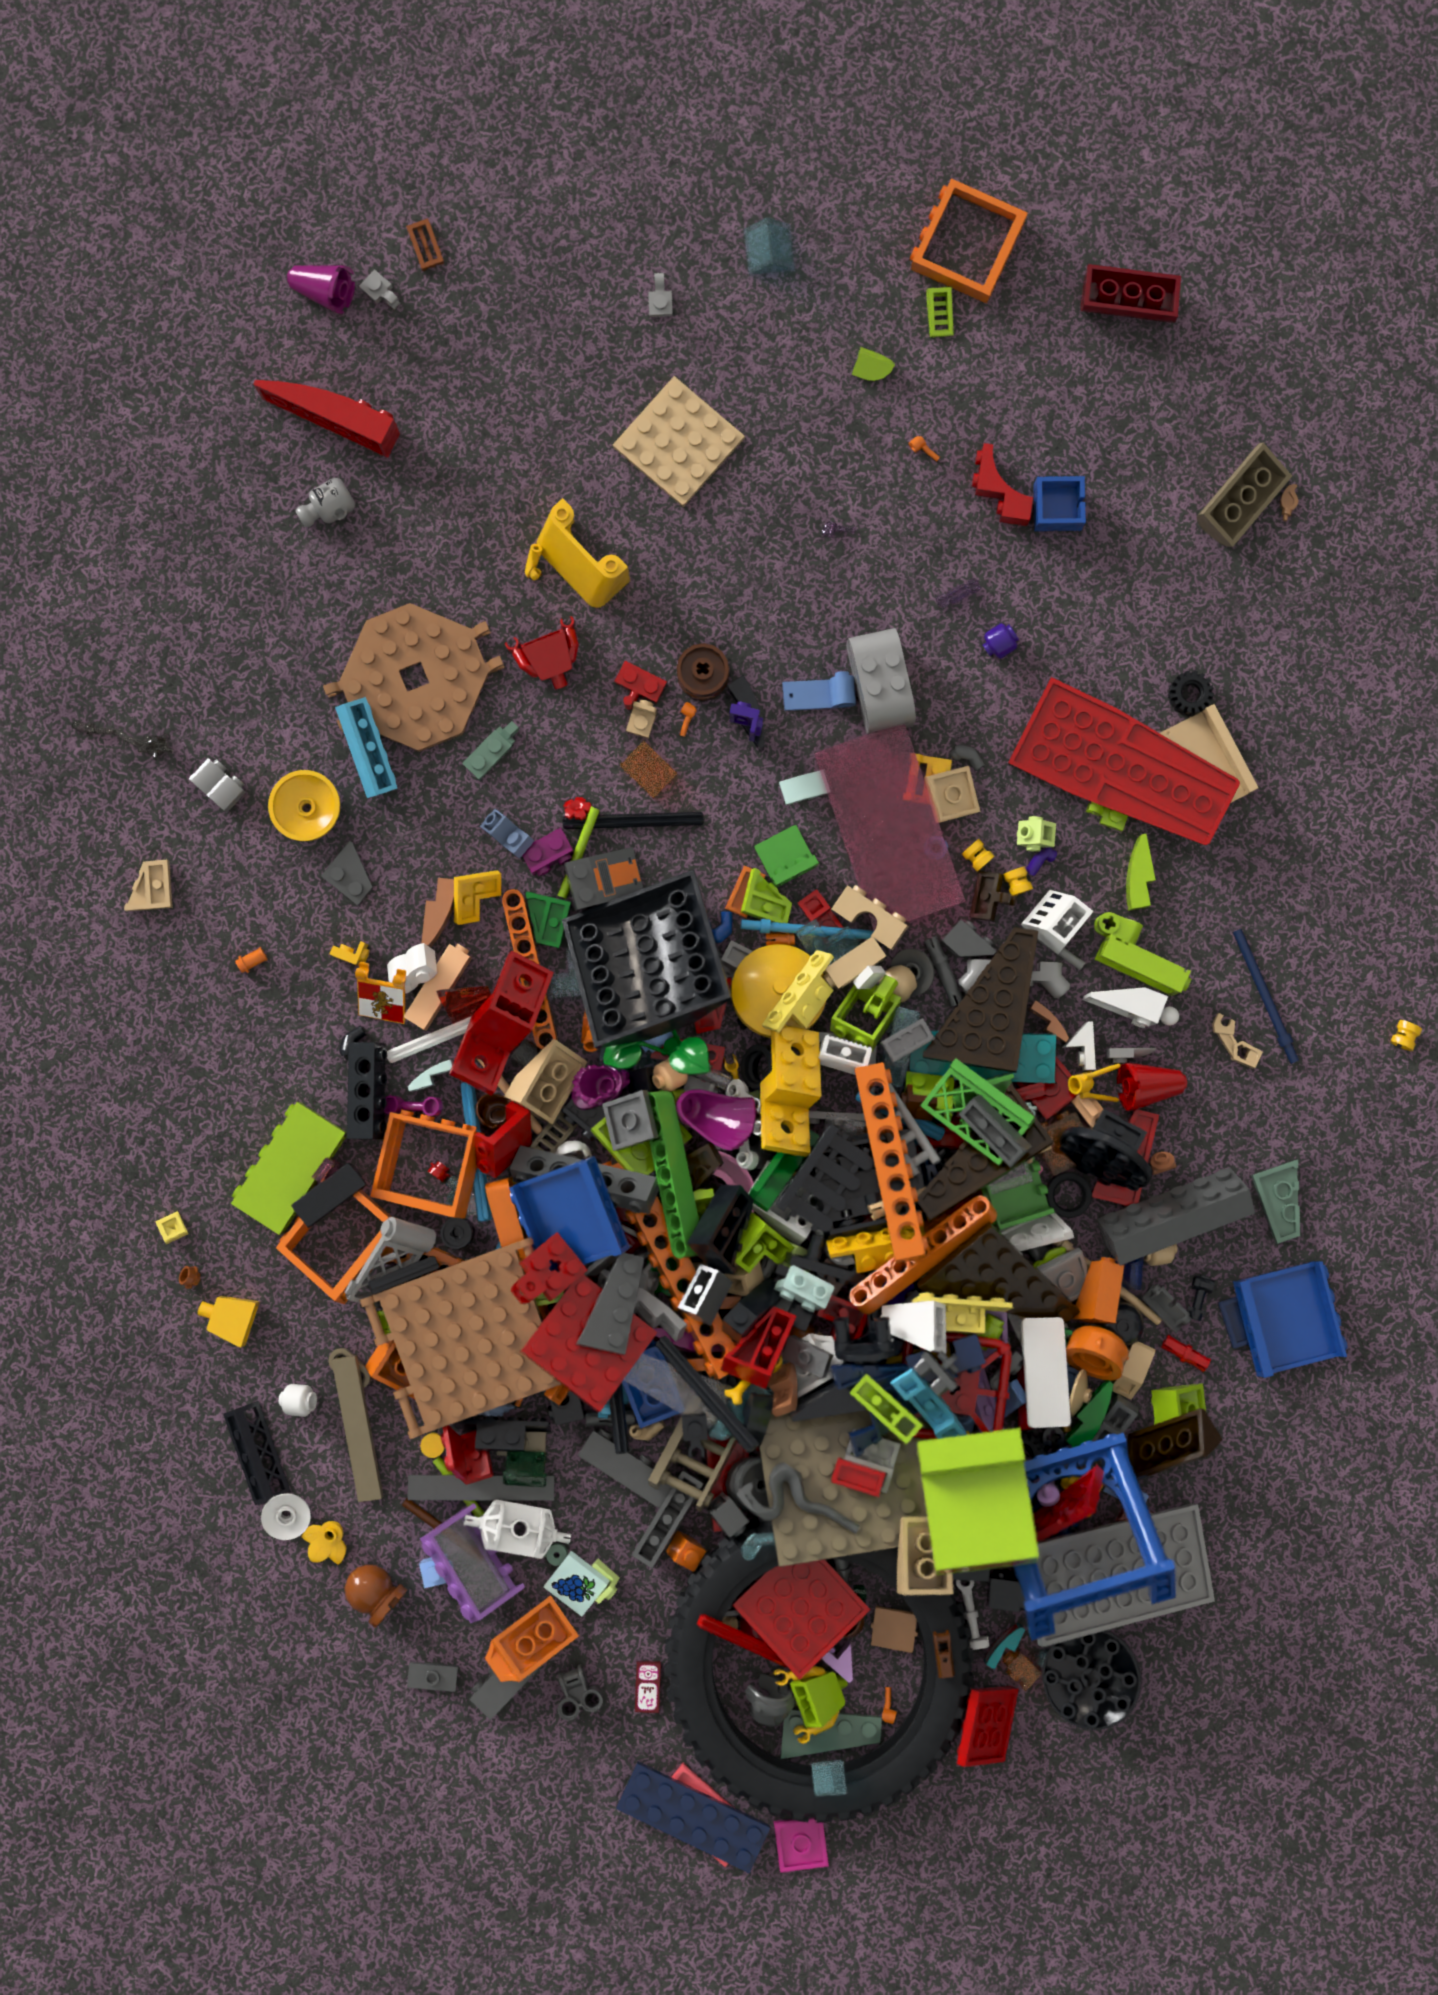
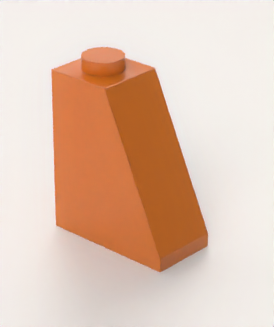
M1101 1257V1261H1091L1076 1302L1080 1312L1072 1319L1092 1324L1116 1323L1124 1265L1116 1264L1115 1259Z

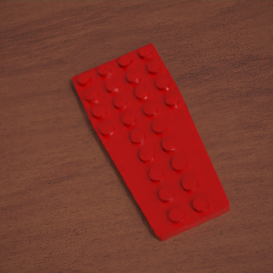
M1052 677L1008 764L1072 795L1202 845H1208L1211 842L1240 785V781L1234 776L1121 710Z

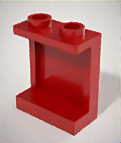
M510 1101L505 1106L506 1122L490 1137H486L479 1132L474 1135L477 1168L482 1173L497 1178L512 1164L520 1145L530 1147L532 1144L530 1110L513 1101Z

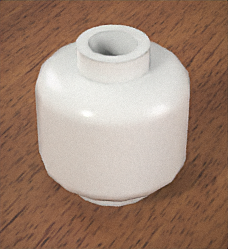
M289 1384L279 1395V1405L282 1406L283 1412L290 1416L305 1417L315 1409L317 1404V1395L308 1385Z

